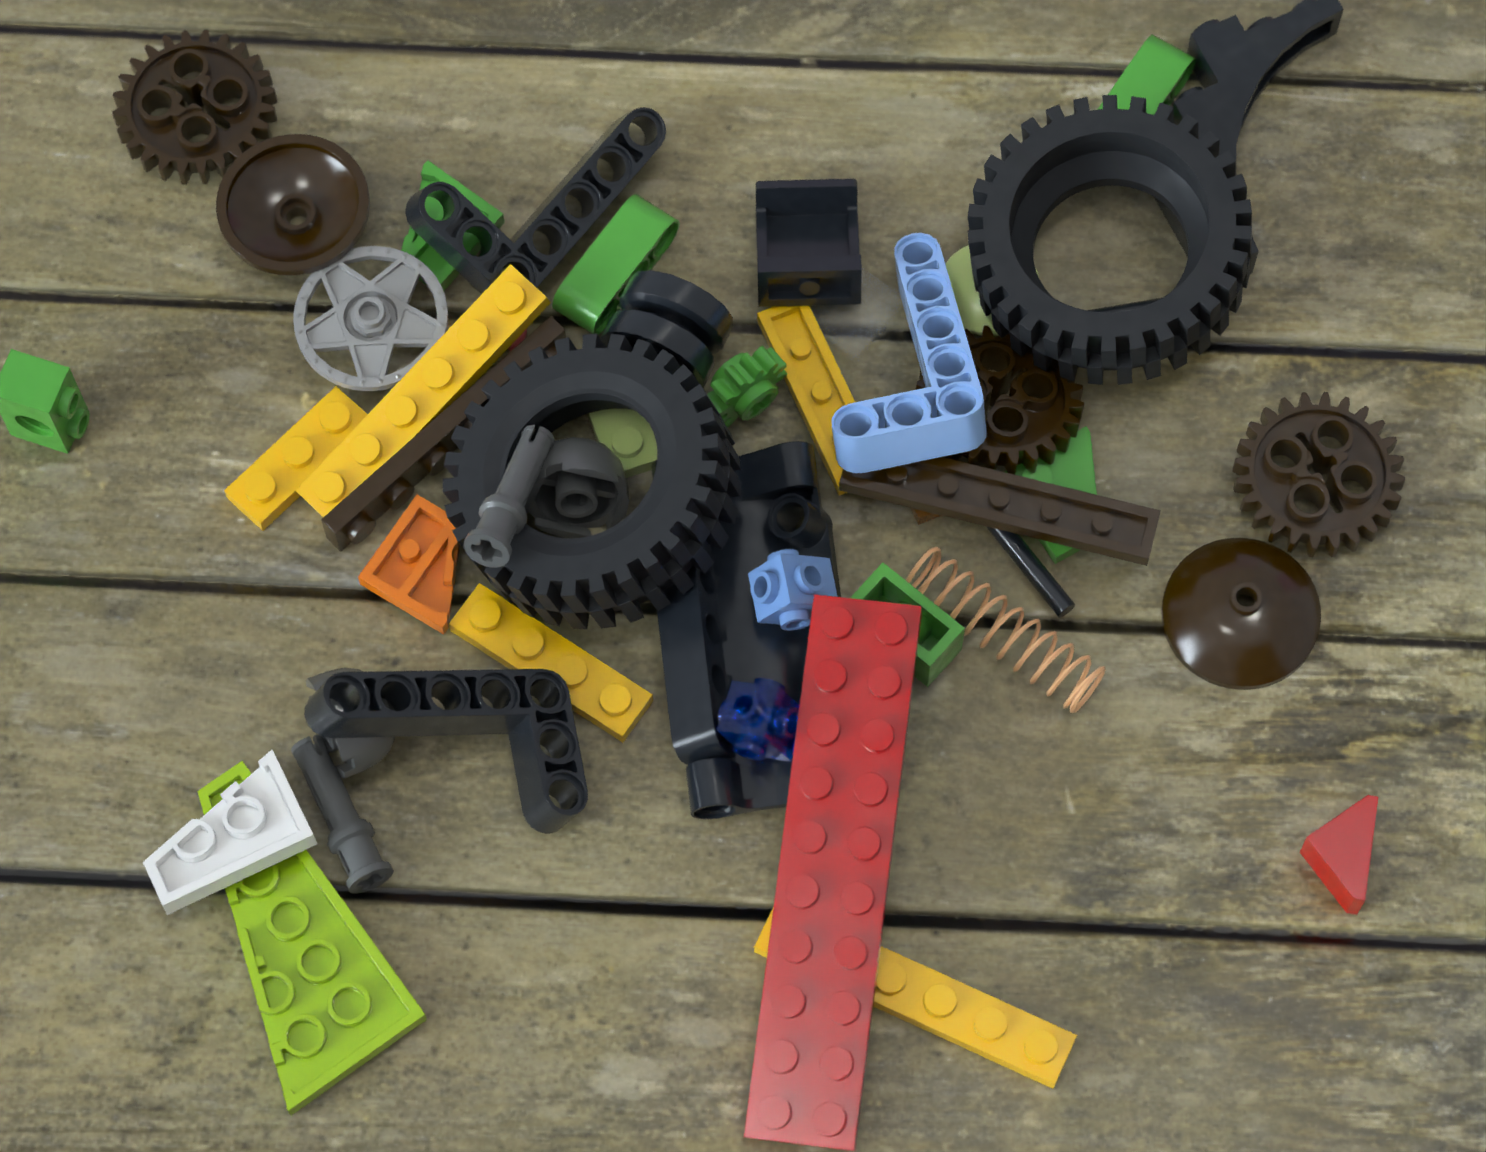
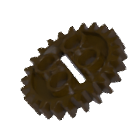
M206 29L203 30L199 41H192L189 32L183 30L181 43L174 44L167 35H164V49L158 52L154 47L147 44L144 46L148 57L145 62L136 58L129 60L135 75H119V80L124 90L113 92V98L118 108L113 110L112 114L116 126H120L116 130L121 143L127 144L126 147L132 160L141 157L140 160L144 171L149 172L158 165L160 176L164 181L174 171H178L182 185H187L192 173H199L204 185L208 184L210 171L217 170L223 178L227 171V165L233 163L243 152L258 143L256 138L262 140L272 138L270 127L267 123L277 122L275 107L272 105L278 103L275 89L271 87L273 82L269 70H263L261 57L258 54L249 57L246 43L241 42L231 50L232 46L229 35L226 33L216 43H212L209 31ZM191 72L201 73L196 78L190 80L182 79L186 74ZM162 84H168L175 90L173 91L172 89L163 86ZM229 98L240 99L236 104L230 106L221 105L222 102ZM160 108H168V109H169V111H167V112H166L165 114H163V115H160V116H152V115H151V113L154 112V111L157 110V109H160ZM216 123H218L219 125H221V126H223V127L230 128V129H228V130H223V129H221L220 127H218V126L216 125ZM198 134L209 135L205 140L200 142L189 141L192 137Z
M985 325L982 337L976 339L968 329H965L983 392L987 436L978 448L968 452L949 455L948 459L958 460L961 456L968 458L967 463L978 465L983 463L986 464V468L996 470L997 466H1005L1007 473L1014 475L1017 464H1023L1029 472L1035 473L1038 457L1049 465L1053 464L1056 450L1066 453L1071 437H1076L1078 434L1084 409V402L1081 401L1083 385L1074 383L1075 379L1072 381L1060 377L1058 360L1053 359L1047 371L1036 367L1033 362L1032 348L1021 357L1011 349L1009 333L1001 339L1000 336H994L989 326ZM921 370L916 390L926 388Z
M1303 392L1298 407L1295 408L1285 397L1281 398L1278 407L1279 415L1265 407L1260 417L1262 425L1251 421L1246 431L1249 439H1240L1236 452L1242 457L1235 458L1232 472L1242 475L1235 481L1234 492L1247 494L1242 499L1240 510L1241 512L1257 510L1252 522L1253 529L1260 528L1266 524L1272 527L1268 542L1276 541L1281 535L1288 537L1287 552L1292 553L1298 543L1302 542L1306 543L1309 557H1314L1318 545H1325L1329 555L1335 557L1339 544L1342 541L1348 549L1354 552L1360 543L1359 534L1370 542L1375 540L1378 532L1376 524L1387 527L1392 518L1389 510H1397L1402 497L1396 491L1402 490L1405 476L1395 472L1401 469L1404 457L1389 455L1394 450L1397 439L1396 437L1383 439L1379 437L1385 425L1383 420L1376 421L1370 425L1365 422L1369 411L1367 406H1364L1355 414L1349 412V397L1345 396L1338 407L1331 406L1328 392H1323L1319 404L1312 405L1308 394ZM1297 436H1302L1305 439L1308 445L1307 449L1304 446V444L1298 438H1296ZM1324 436L1333 437L1341 443L1342 447L1338 449L1327 448L1322 445L1319 438ZM1277 455L1287 456L1292 459L1295 466L1291 468L1279 467L1273 462L1272 457ZM1311 466L1315 472L1314 474L1309 473ZM1326 474L1328 476L1326 482L1324 481L1322 475ZM1348 480L1356 481L1364 487L1366 492L1360 494L1351 493L1344 488L1342 482ZM1301 499L1309 500L1317 506L1319 511L1305 513L1299 510L1294 502ZM1330 499L1332 503L1335 505V507L1342 511L1341 513H1335L1333 511L1332 507L1330 506Z

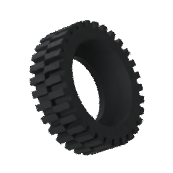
M1102 95L1103 109L1090 110L1088 97L1073 100L1074 114L1064 117L1058 104L1046 109V126L1041 128L1034 117L1021 124L1023 142L1020 143L1009 134L1000 143L1002 160L991 154L984 164L985 180L977 178L973 188L974 204H969V230L967 232L973 280L976 292L979 291L980 305L986 316L992 315L993 328L1001 339L1008 333L1010 334L1012 350L1023 357L1032 348L1034 365L1044 371L1048 370L1053 359L1058 360L1060 377L1072 381L1075 379L1078 367L1087 369L1088 384L1103 385L1104 371H1117L1118 385L1132 383L1133 368L1143 367L1147 380L1161 376V360L1168 358L1174 370L1187 364V346L1190 345L1200 355L1210 347L1211 330L1221 336L1229 326V310L1237 313L1242 302V287L1247 288L1250 274L1252 209L1250 199L1247 200V185L1243 174L1236 175L1235 159L1229 150L1219 155L1220 139L1210 130L1198 140V121L1186 114L1179 125L1174 124V107L1160 102L1155 115L1146 113V98L1131 96L1130 108L1126 110L1117 108V95ZM1101 186L1130 187L1154 196L1174 213L1185 232L1188 244V258L1181 279L1172 292L1165 297L1146 306L1128 311H1087L1054 299L1041 283L1033 260L1037 234L1053 209L1067 198L1081 191Z
M598 334L583 335L582 349L577 350L569 337L555 341L557 355L548 357L540 346L527 352L533 365L522 371L515 360L503 368L510 378L505 385L500 387L494 380L490 379L481 388L489 401L484 407L471 401L464 414L473 424L472 427L468 429L456 426L451 439L462 452L446 453L444 466L454 478L443 479V493L451 502L444 505L447 518L454 525L455 529L452 531L458 543L464 549V540L471 530L476 529L480 521L479 508L482 501L486 497L495 494L521 438V433L526 426L535 425V431L531 438L534 441L540 426L552 433L563 424L577 417L599 410L632 409L643 416L650 424L656 439L657 466L653 481L645 497L624 520L603 532L582 538L553 537L536 531L525 524L523 530L513 537L510 544L512 554L506 565L498 568L486 567L472 560L497 591L511 604L514 602L523 613L534 618L538 612L546 623L559 627L564 617L573 629H587L589 615H591L603 629L616 626L615 612L621 610L631 623L644 618L640 606L641 603L650 600L657 611L670 605L671 603L664 591L674 584L683 595L691 589L694 583L687 575V572L693 566L706 574L714 563L706 548L710 544L723 550L729 536L719 522L735 523L738 509L730 497L741 496L742 483L734 472L741 470L739 456L732 447L735 444L733 437L701 384L698 383L693 373L684 364L680 367L675 357L663 349L657 354L651 343L637 339L633 348L624 335L611 334L608 348H606Z

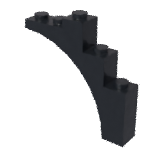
M1304 0L1297 4L1291 12L1274 19L1268 16L1255 21L1246 31L1236 15L1222 21L1218 19L1209 20L1197 27L1191 33L1187 54L1196 58L1193 71L1202 87L1198 86L1188 89L1174 101V124L1179 125L1184 116L1188 114L1198 121V140L1210 130L1220 139L1219 155L1229 150L1236 161V145L1239 133L1260 94L1276 74L1300 54L1337 34L1344 10L1339 0ZM1155 198L1188 257L1187 239L1179 220L1163 202ZM1253 237L1251 242L1250 274L1253 273L1258 255V248Z

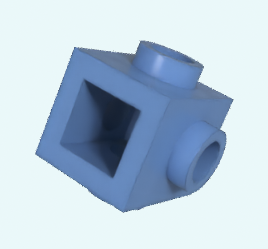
M794 549L779 550L768 555L767 562L748 573L757 622L779 624L782 630H798L810 625L814 594L838 597L830 558L799 555L798 551Z

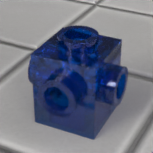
M755 678L754 683L731 682L727 699L723 701L719 709L717 731L734 746L733 751L736 754L752 760H764V758L784 761L792 760L799 705L785 692L786 688L781 683L767 678Z

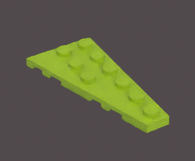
M243 761L197 791L204 815L222 800L220 794L235 781L241 784L252 774ZM307 850L225 888L290 1116L427 1020L421 1007Z

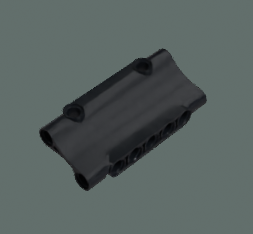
M785 442L739 456L741 470L734 472L742 483L741 496L730 497L738 509L735 523L719 522L729 536L723 550L709 544L706 551L714 561L713 565L706 574L693 566L687 572V575L694 583V586L684 595L675 584L669 587L664 593L671 604L657 611L671 738L677 756L681 762L687 765V786L690 812L693 818L719 819L787 806L810 625L802 629L787 631L782 630L779 624L758 623L748 573L767 562L768 555L779 550L794 549L798 551L799 555L830 558L837 596L841 597L832 531L833 524L830 516L822 509L815 451L813 445L807 442ZM655 460L651 466L653 478L656 471L657 460ZM804 516L802 525L796 530L798 521Z

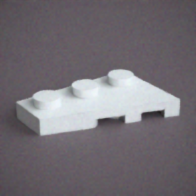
M273 750L269 751L258 761L260 767L241 784L235 781L220 794L222 800L201 819H191L143 861L167 915L317 844Z

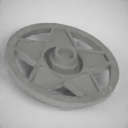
M364 246L351 249L337 262L310 274L298 294L294 308L293 324L299 348L306 361L318 374L344 388L359 391H378L393 388L445 334L448 329L449 314L442 286L433 272L423 262L398 249L384 246ZM366 260L393 262L371 281L347 266L351 263ZM419 278L426 283L434 297L437 320L409 305ZM323 282L333 308L305 325L308 304L317 287ZM394 347H426L411 364L387 375ZM350 350L357 376H351L332 368L316 353Z

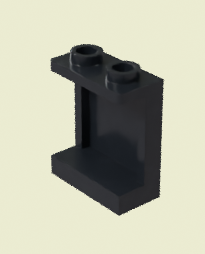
M816 179L756 182L758 307L861 304L862 263L859 249L857 180Z

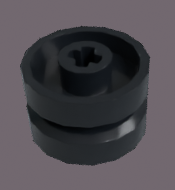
M653 270L637 271L630 277L620 297L622 310H618L611 316L601 336L602 342L608 348L611 334L624 335L633 348L637 339L649 342L657 354L663 349L675 357L680 367L684 364L704 388L714 368V356L712 354H716L723 349L733 328V317L727 308L713 295L687 280Z

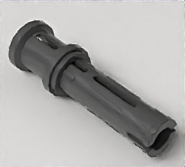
M529 425L523 429L518 445L495 494L486 497L479 508L480 521L476 529L471 530L464 540L465 552L478 564L498 568L506 565L510 560L512 554L510 544L513 537L523 530L526 524L525 504L548 453L554 446L555 440L553 435L544 427H539L534 441L531 438L535 431V425Z
M314 735L312 739L315 744H313L311 737L308 736L294 744L291 752L302 770L330 831L327 845L332 854L339 856L349 877L346 881V886L350 893L357 894L372 890L382 885L393 875L392 866L389 862L382 860L372 839L375 831L371 823L367 822L366 819H360L339 772L330 757L323 737Z

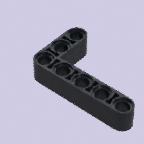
M645 107L634 109L613 122L511 239L496 227L459 190L445 182L431 183L410 197L405 211L407 222L418 235L481 294L500 276L502 268H507L510 264L537 288L660 148L666 137L665 122L659 113ZM630 123L636 124L642 129L645 137L643 146L638 145L631 139L629 134ZM599 159L607 161L612 167L613 180L611 182L603 179L598 173L597 162ZM567 195L574 196L580 202L582 208L580 218L570 215L565 206ZM427 197L435 198L441 203L444 211L441 221L434 220L426 212L425 200ZM535 231L545 234L550 243L548 255L540 253L533 244V234ZM465 232L472 233L480 241L481 251L479 256L469 254L464 248L462 241Z
M498 669L340 672L329 677L309 698L305 706L304 716L308 726L313 732L326 738L508 734L522 812L526 822L540 833L550 834L557 832L582 811L588 801L587 784L569 690L562 677L552 670ZM531 695L537 698V700L541 703V706L537 705L534 702ZM482 696L487 698L492 703L493 708L488 706L483 701ZM432 697L439 700L442 703L444 709L438 707L434 703ZM381 698L388 700L393 705L395 711L387 708ZM330 699H334L335 701L339 702V704L343 707L344 712H341L338 709H336L332 705ZM541 746L549 751L551 757L542 751ZM550 796L559 802L561 809L554 805Z

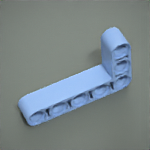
M912 233L906 235L894 247L898 289L926 388L850 403L842 406L834 413L832 417V432L836 460L839 466L848 472L866 473L968 452L978 448L987 436L984 398L940 244L936 238L929 234Z

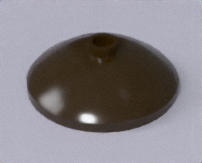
M307 134L276 136L250 147L226 171L220 183L216 199L218 224L230 249L241 260L258 270L286 276L303 275L319 271L345 256L361 237L366 227L370 210L367 182L354 158L337 144L324 138ZM297 216L306 218L303 223L298 225L290 223Z
M1221 539L1194 550L1173 571L1162 600L1163 630L1176 657L1198 677L1209 683L1229 689H1259L1289 677L1310 655L1320 630L1321 606L1319 596L1306 570L1298 561L1282 549L1256 539ZM1241 594L1249 595L1253 598L1255 604L1250 607L1242 606L1237 602L1236 597Z

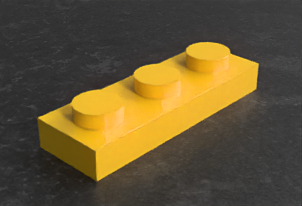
M335 386L224 490L227 499L264 531L300 497L296 489L368 414Z

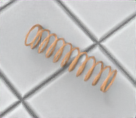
M938 547L929 549L916 563L906 581L908 583L912 581L921 565L933 553L932 558L921 575L912 584L916 588L932 568L928 578L918 589L923 594L931 581L944 568L954 564L947 585L934 601V604L939 607L948 592L963 578L970 576L969 584L960 603L949 615L954 620L963 606L977 592L987 588L977 614L965 628L964 636L969 635L987 610L999 600H1003L999 615L990 631L981 641L980 648H984L988 644L994 633L1009 617L1018 611L1020 612L1013 632L996 656L997 660L1003 658L1009 647L1026 629L1035 623L1037 624L1032 639L1022 657L1014 666L1013 672H1017L1021 668L1025 660L1043 641L1053 636L1050 648L1038 670L1030 679V684H1034L1042 672L1061 652L1070 648L1060 673L1046 693L1047 696L1053 694L1059 684L1077 665L1087 660L1080 679L1063 704L1064 708H1068L1071 704L1070 713H1076L1089 699L1102 680L1106 670L1105 666L1097 668L1086 678L1091 665L1090 655H1083L1070 665L1074 654L1073 643H1066L1053 653L1058 640L1056 631L1047 632L1037 640L1041 629L1039 619L1028 621L1021 627L1024 618L1023 607H1016L1005 614L1008 604L1006 595L997 596L988 602L991 594L989 583L978 585L972 590L974 584V573L972 571L964 572L956 577L958 570L957 560L951 559L939 566L942 557L941 549ZM1093 682L1092 686L1089 688V690L1087 691V693H1086V694L1083 696V698L1081 699L1082 695L1085 693V691L1087 690V688H1088V687L1090 686V684Z

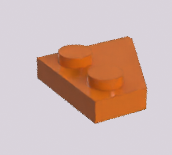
M416 494L358 576L360 585L443 635L449 628L460 547L452 531L455 527L447 518L446 511Z

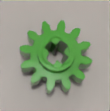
M760 346L752 356L747 352L737 354L725 362L712 377L710 386L714 390L707 395L727 427L738 416L741 420H750L756 417L776 398L779 389L776 383L787 376V372L784 370L787 364L772 347L766 350L764 346Z

